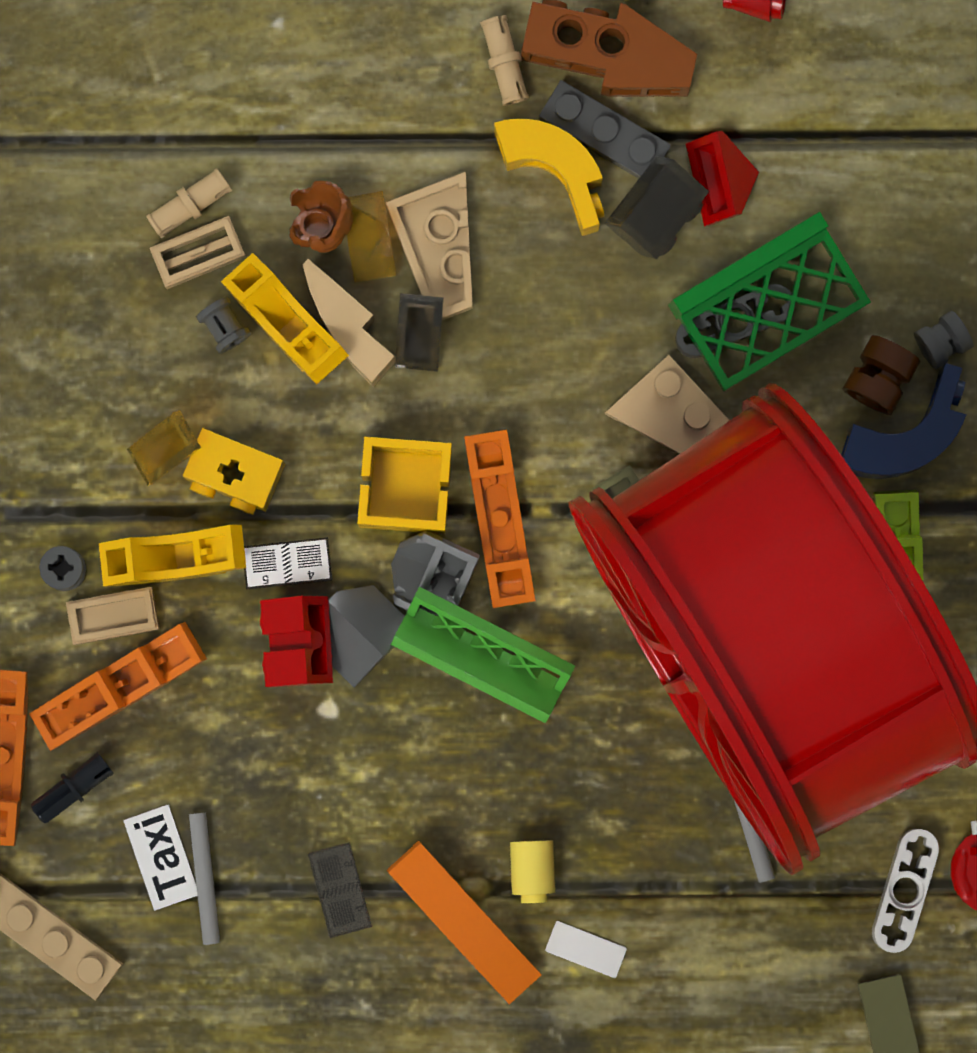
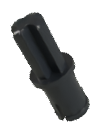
M96 752L67 776L64 773L61 774L62 780L33 801L31 808L40 821L48 823L77 800L82 803L84 795L114 773L100 754Z

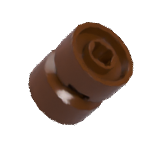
M872 335L860 355L863 365L853 368L842 389L861 404L880 413L892 415L903 395L900 385L910 382L921 361L904 347L886 338Z

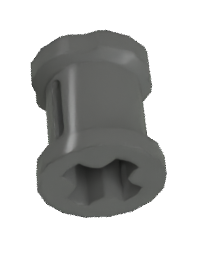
M228 297L217 300L196 316L199 323H205L218 343L215 348L219 354L233 349L251 335L248 327L243 328L230 309L232 302Z

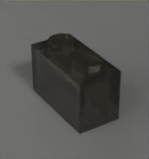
M656 156L606 220L605 224L640 255L658 259L659 256L665 255L672 249L677 241L676 234L685 222L693 220L699 214L703 207L702 200L709 191L674 159Z

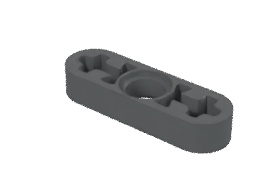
M768 285L769 290L792 295L790 290L782 285ZM751 292L734 299L731 310H739L744 315L755 317L752 309L746 303L754 301V309H757L760 294ZM766 295V297H765L764 305H765V304L767 303V301H768V296H767V295ZM785 301L786 304L781 307V315L776 316L773 310L762 313L760 319L782 324L786 320L790 301ZM727 303L722 304L716 308L725 310ZM705 312L693 319V322L699 332H702L711 327V324L706 319L714 317L715 328L719 334L723 316ZM747 322L746 328L740 333H731L726 330L724 341L736 343L750 337L753 323ZM681 324L675 336L678 350L689 358L702 357L694 344H685L684 339L688 336V333ZM759 325L757 334L770 328ZM715 333L707 337L715 338ZM707 343L710 350L715 352L716 345Z

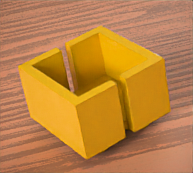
M364 437L361 476L363 481H371V488L369 485L360 484L357 522L359 528L409 532L429 531L435 534H446L449 495L448 491H441L440 489L450 485L452 443Z

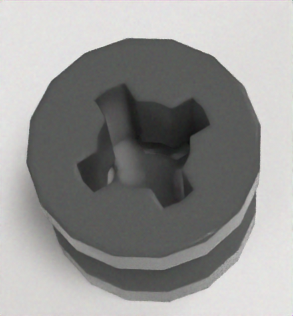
M64 546L53 547L48 550L41 558L39 565L40 576L44 582L50 587L61 591H70L79 587L87 573L86 562L83 557L75 550Z

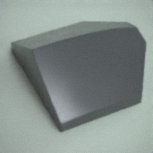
M424 531L401 541L391 563L395 591L393 595L394 605L408 611L418 588L421 587L459 606L471 581L480 555L429 531ZM420 605L419 608L438 616L436 612Z
M374 585L337 591L328 599L332 667L354 688L394 648L390 644L405 617Z

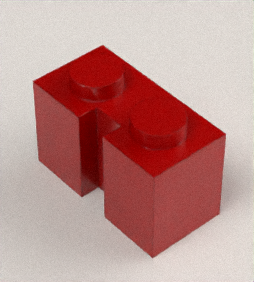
M294 596L260 600V626L262 635L269 636L270 652H263L262 667L265 675V687H294L333 683L328 596Z

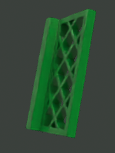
M821 212L816 213L676 297L668 304L676 320L679 319L723 392L871 303L826 229L829 226ZM819 243L823 244L831 257L827 273L804 267L808 250ZM800 255L798 266L788 263ZM835 266L839 270L842 277L833 275ZM778 268L796 272L792 295L768 289L771 272ZM802 274L825 280L821 302L797 297ZM764 277L762 288L751 285ZM831 282L848 285L857 301L846 308L826 304ZM745 290L760 294L755 317L731 311L736 293ZM766 295L790 301L784 324L760 319ZM727 299L725 310L714 307ZM795 303L819 309L815 326L808 331L790 326ZM825 311L836 313L822 322ZM705 312L723 316L718 339L701 335L693 319ZM729 318L753 323L748 346L724 341ZM759 325L782 331L778 349L773 352H767L753 348ZM788 333L799 335L786 343ZM707 343L716 345L714 355L708 347ZM722 347L746 353L742 370L730 378H727L718 363ZM752 355L763 357L749 366Z

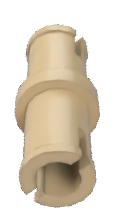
M501 15L499 18L498 16L480 22L491 59L488 60L489 69L495 71L503 106H508L510 103L511 105L529 99L519 62L522 61L520 51H515L506 15Z
M216 168L212 173L187 190L184 187L177 190L178 196L151 214L149 213L146 217L162 239L166 234L191 217L195 220L201 217L203 209L233 190L219 169Z

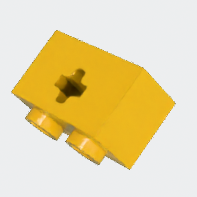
M202 428L183 477L187 481L192 482L189 490L211 499L214 498L216 492L232 498L229 506L254 515L256 508L267 511L286 464L279 458ZM235 464H239L238 470L244 475L242 481L234 479L231 485H228L227 478L222 474L223 469H232Z

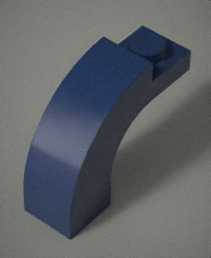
M945 363L940 368L926 414L919 425L912 430L899 434H884L853 424L848 430L841 456L854 474L871 479L899 477L920 469L939 456L957 436L966 417V414L950 410L951 405H959L966 382L959 380L962 368Z

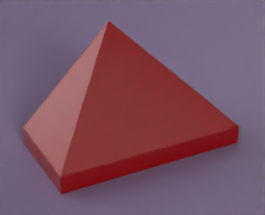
M716 131L686 143L704 226H711L741 215L759 171L723 131Z

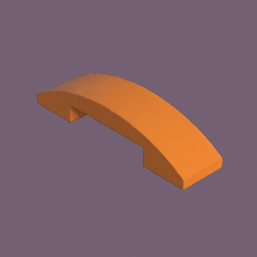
M507 430L465 436V446L492 607L498 608L536 601Z
M0 669V845L15 846L21 810L26 757L28 672Z

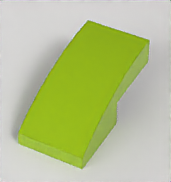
M917 490L873 492V502L897 537L919 576L924 580L923 543L920 536L919 492Z

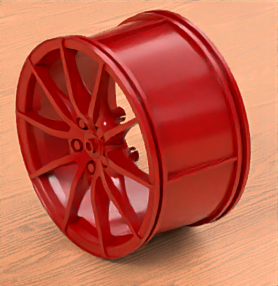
M769 383L760 388L758 396L753 395L743 401L742 413L613 499L602 488L598 487L589 492L591 502L588 503L582 496H578L568 502L575 525L597 570L660 682L753 829L779 864L790 875H794L803 869L802 856L810 862L820 856L817 837L953 765L966 769L976 763L977 685L950 629L905 550L859 479L806 410L777 384Z

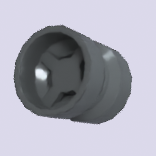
M952 310L941 316L938 324L933 327L924 326L914 332V338L920 351L934 369H938L947 363L951 355L955 353L963 354L974 347L973 340L966 326Z

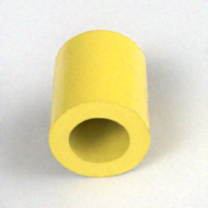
M553 840L510 842L512 895H521V903L547 902V894L555 893Z

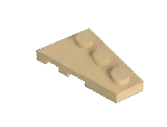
M466 172L385 202L432 324L473 309Z
M670 355L664 358L605 412V415L624 423L638 431L641 435L678 453V455L730 421Z

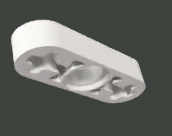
M911 829L906 831L899 838L872 927L874 942L878 947L887 952L897 953L904 951L910 946L916 931L939 853V845L936 838L926 830ZM918 836L924 838L923 845L929 848L927 856L920 855L918 857L915 867L924 868L922 878L914 872L899 871L901 861L910 866L913 854L910 850H906L907 843L916 842ZM901 878H910L917 885V895L909 903H900L893 894V887ZM888 904L900 910H912L910 919L901 915L898 929L904 931V937L902 940L895 939L892 945L887 944V936L881 933L883 925L891 926L895 913H886Z

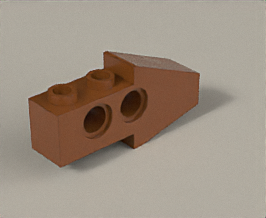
M542 0V3L532 1L521 58L522 61L604 78L601 95L688 97L697 53L626 4L620 3L617 19L609 18L608 12L601 9L585 8L584 12L567 9V4L559 0ZM570 27L576 29L582 38L576 44L567 45L559 40L558 33L562 29ZM609 36L616 37L622 42L623 49L615 54L606 53L600 47V41Z

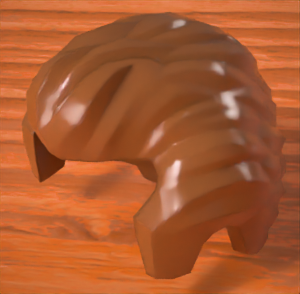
M315 181L307 189L299 190L297 188L291 192V206H297L301 211L289 228V236L292 242L301 247H311V249L321 253L335 250L350 232L353 225V207L342 188L329 181Z

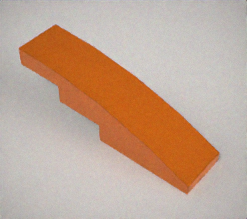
M183 622L148 644L136 648L108 667L96 671L35 709L29 715L49 750L52 751L204 662L207 658L187 623Z
M417 841L387 869L392 878L509 1005L541 976L537 968L510 941L506 934L420 841Z

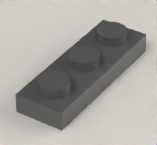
M562 80L558 83L539 115L540 121L552 124L568 132L584 147L647 184L650 183L671 147V144Z

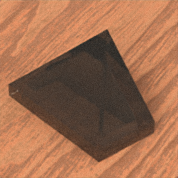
M400 293L396 368L438 372L444 297Z

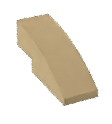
M307 259L303 264V269L311 296L323 324L329 334L347 352L349 356L346 359L352 367L374 387L396 362L395 356L366 332L375 322L374 315L311 260Z

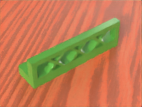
M421 587L418 588L390 644L544 723L550 717L562 690L575 668V665ZM420 605L436 612L438 616L419 608ZM463 628H467L475 632L477 635H472L471 633L465 631ZM502 648H506L514 652L516 655H512L504 651ZM541 668H546L560 676L559 678H557L543 671Z

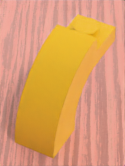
M509 119L495 122L494 133L506 170L535 167L553 174L564 185L569 195L581 235L585 236L597 232L600 225L598 219L605 216L598 193L590 194L589 190L601 186L603 177L588 150L571 134L546 122L532 119Z
M254 253L248 256L221 281L265 333L316 385L349 356L342 346L301 306L276 275Z
M226 525L163 536L129 537L99 543L103 586L176 581L225 574L227 571L247 568L242 525Z

